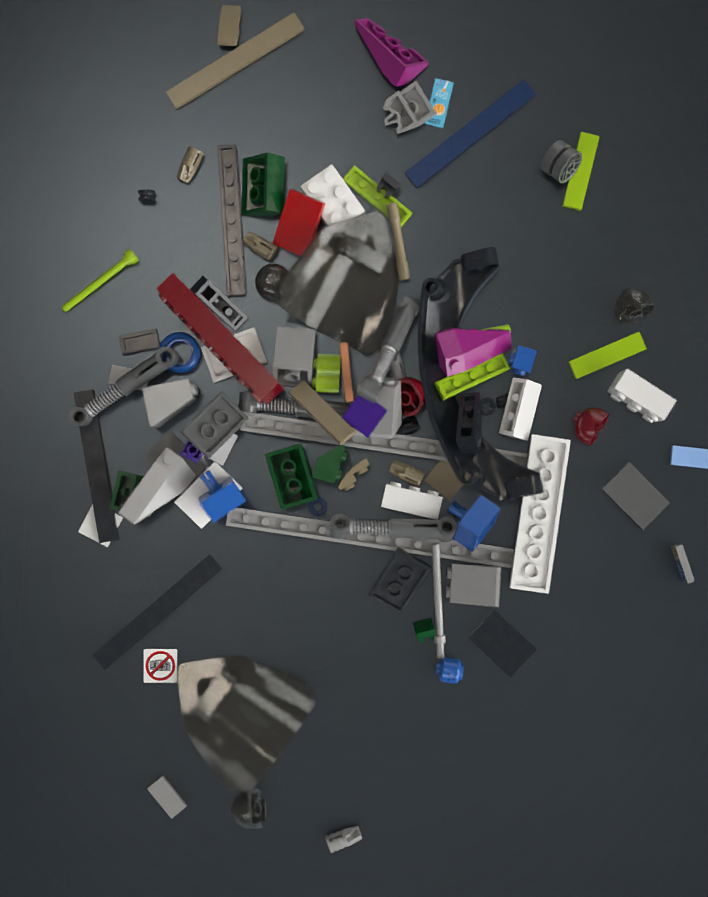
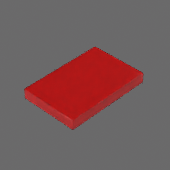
M290 189L272 243L307 258L326 203Z

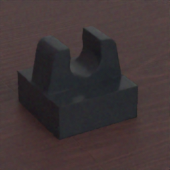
M386 172L381 177L376 192H379L381 189L386 190L387 193L384 198L388 199L398 192L401 184Z

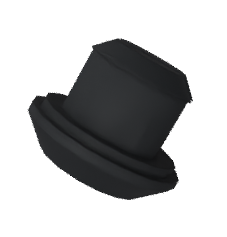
M507 393L496 398V402H500L497 403L498 408L506 407Z

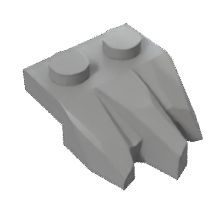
M417 81L401 92L397 91L387 98L383 106L384 110L391 111V114L384 119L385 126L398 123L396 128L397 134L416 128L437 115Z

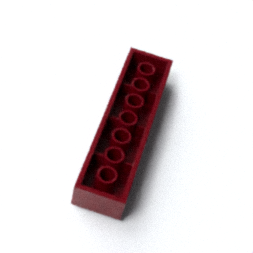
M174 273L168 276L156 288L160 292L158 297L195 335L199 333L197 338L208 349L212 347L210 351L221 363L224 360L226 361L223 365L234 376L236 374L239 375L236 379L247 390L249 388L252 389L250 393L260 403L264 401L268 405L284 390L279 382Z

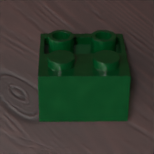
M338 446L318 457L312 477L334 484L336 480L340 481L343 471L339 469L341 462L345 463L348 453L345 450V446Z
M118 470L109 508L120 511L144 476Z

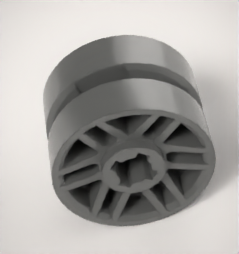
M559 140L545 153L541 162V170L558 182L565 183L579 168L582 154L576 149L571 148L564 141Z

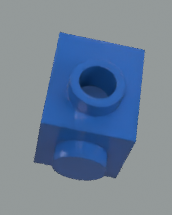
M518 345L515 353L511 352L508 361L511 364L510 369L514 370L513 373L519 376L528 375L531 372L537 351Z

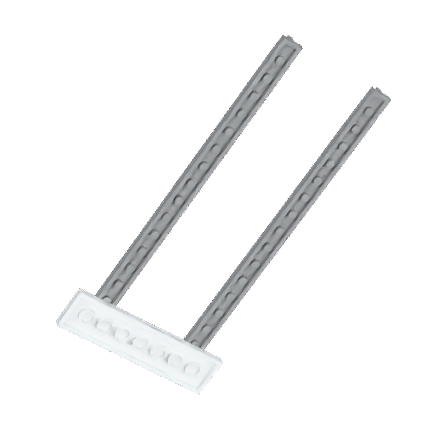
M243 411L249 419L241 426L240 431L339 445L317 422ZM395 434L392 439L367 438L365 436L353 435L342 444L347 447L448 461L439 440L399 434ZM532 434L529 454L496 449L515 463L540 472L544 493L522 497L515 549L479 544L471 552L456 540L441 542L438 539L390 538L389 534L386 535L385 533L384 535L382 533L380 535L379 533L377 535L375 533L373 535L372 533L370 535L368 533L366 535L365 533L349 534L343 539H337L330 534L331 521L243 508H235L227 513L226 526L393 551L400 547L408 553L432 556V544L437 543L440 546V558L512 568L509 588L549 594L571 440ZM342 524L335 525L337 528H344Z

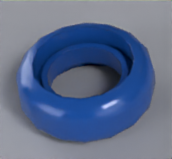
M185 332L171 333L161 341L159 348H170L176 342H184L190 348V357L186 362L176 364L167 370L176 374L187 373L193 370L201 357L200 346L197 340L190 334ZM169 352L163 356L165 362L170 360Z

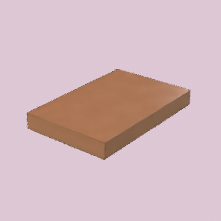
M340 343L345 401L350 402L353 401L348 344Z

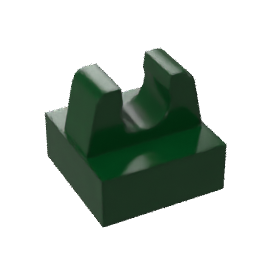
M431 618L413 622L415 634L420 643H424L423 638L430 637L431 641L434 640L436 633Z

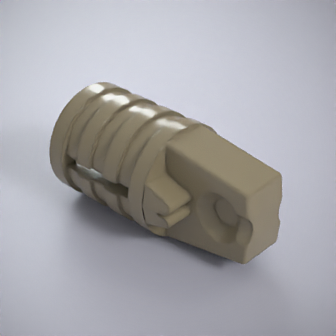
M188 146V150L180 163L177 178L186 183H189L204 155L203 152L191 146Z
M250 231L243 238V243L269 262L278 250V246Z
M397 460L393 461L389 469L390 473L416 487H419L425 475L424 471Z

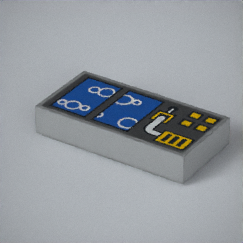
M672 545L671 549L682 581L687 584L694 582L683 545Z

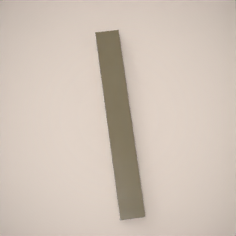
M292 13L166 91V94L177 110L303 32L304 27L296 14Z

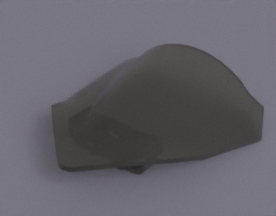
M378 211L370 212L322 228L282 279L278 306L301 322L340 343H347L349 347L367 355H371L380 348L393 321L399 276L397 263L383 214Z
M243 655L186 662L179 665L177 669L184 731L224 789L250 794L316 705V701L306 682Z

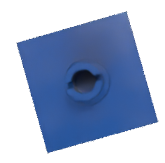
M208 470L205 473L209 480L204 473L200 476V479L209 491L198 498L201 506L214 523L246 500L231 476L218 484L211 471Z
M482 495L469 511L454 501L448 512L461 520L458 524L454 540L473 552L494 526L500 508Z

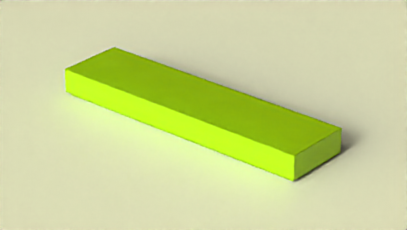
M585 132L580 133L576 150L582 154V161L575 174L568 181L563 207L582 210L600 136Z
M355 165L344 176V182L385 217L388 218L386 205L398 203L401 227L412 216L413 213L393 196L385 199L384 196L387 191L381 189L379 192H376L378 184Z
M637 332L571 360L568 363L575 379H578L647 348L640 332Z
M503 353L465 372L439 380L434 385L442 401L510 370V367Z

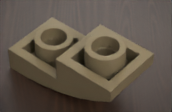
M222 5L218 29V45L237 46L240 32L239 22L242 13L241 6Z
M367 458L355 465L345 475L338 486L340 490L344 488L346 492L355 487L354 482L357 480L353 474L357 473L359 476L368 471L367 466L370 464Z

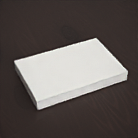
M254 327L234 334V337L261 365L268 364ZM206 346L201 347L214 383L234 376L223 365L226 361L224 360L221 363L210 351L212 347L209 349Z
M216 461L203 472L209 480L205 472L210 470L218 484L230 477ZM199 476L174 503L202 529L211 519L199 502L198 497L209 491ZM233 479L237 487L241 490L242 487Z

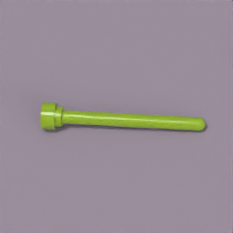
M129 248L124 252L123 259L62 306V310L64 312L69 311L126 265L130 266L139 261L138 257Z

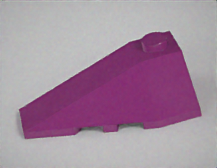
M369 18L355 19L354 24L382 73L389 79L391 84L395 86L408 84L428 66L429 62L413 48L408 50L400 44V39L387 36L386 30Z
M450 328L435 333L439 367L447 376L465 372L512 348L509 330H477L474 328L462 330L460 328Z

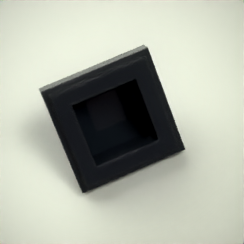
M415 415L402 419V424L399 428L402 434H412L420 426Z

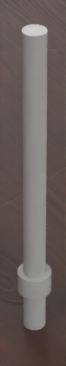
M435 543L432 544L436 628L434 643L436 644L437 658L441 659L444 658L446 636L443 634L440 546Z

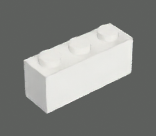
M512 379L499 434L528 441L542 385L527 379Z
M390 482V485H385L381 507L438 520L443 498L439 496V492L428 490L427 493H422L420 488L409 486V489L401 488L402 484Z

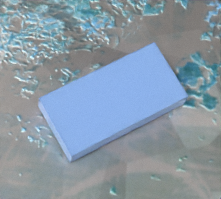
M671 446L670 465L708 469V449Z

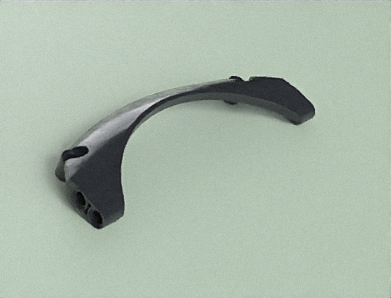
M487 247L461 255V258L454 259L437 277V280L427 278L423 281L418 318L419 369L424 398L432 425L458 480L466 485L477 484V488L499 500H511L544 493L540 472L521 466L508 459L492 447L483 436L481 437L480 453L461 454L456 442L460 393L442 401L434 385L435 382L448 377L439 367L435 333L450 328L461 329L475 297L499 270L496 248ZM436 284V289L430 292V287ZM468 471H471L472 478L470 481H466L465 474Z

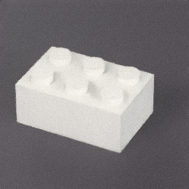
M332 164L301 185L303 194L326 203L321 220L333 237L365 216V210Z
M629 369L619 372L607 391L611 394L610 397L617 402L623 401L627 404L626 407L635 413L637 411L643 414L642 417L650 423L665 420L677 401Z

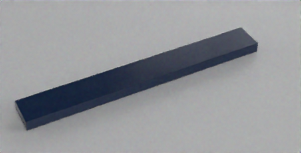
M523 79L408 169L405 175L417 189L532 99L536 93Z

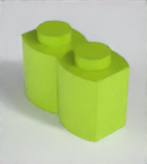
M318 354V358H314L313 369L317 370V376L313 377L312 388L316 389V393L339 394L341 355Z

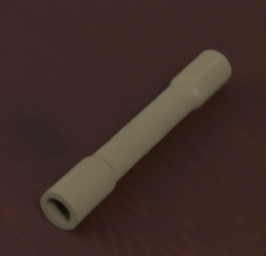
M398 203L387 204L399 281L411 279L400 226Z

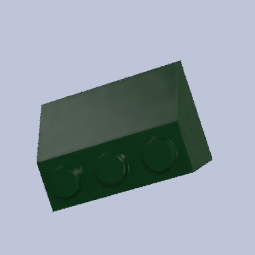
M266 152L243 158L241 215L274 216L282 214L285 187L284 156Z
M302 443L265 454L281 510L318 499Z

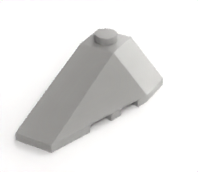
M166 447L118 514L135 525L153 513L154 510L185 492L196 478V474L180 456Z

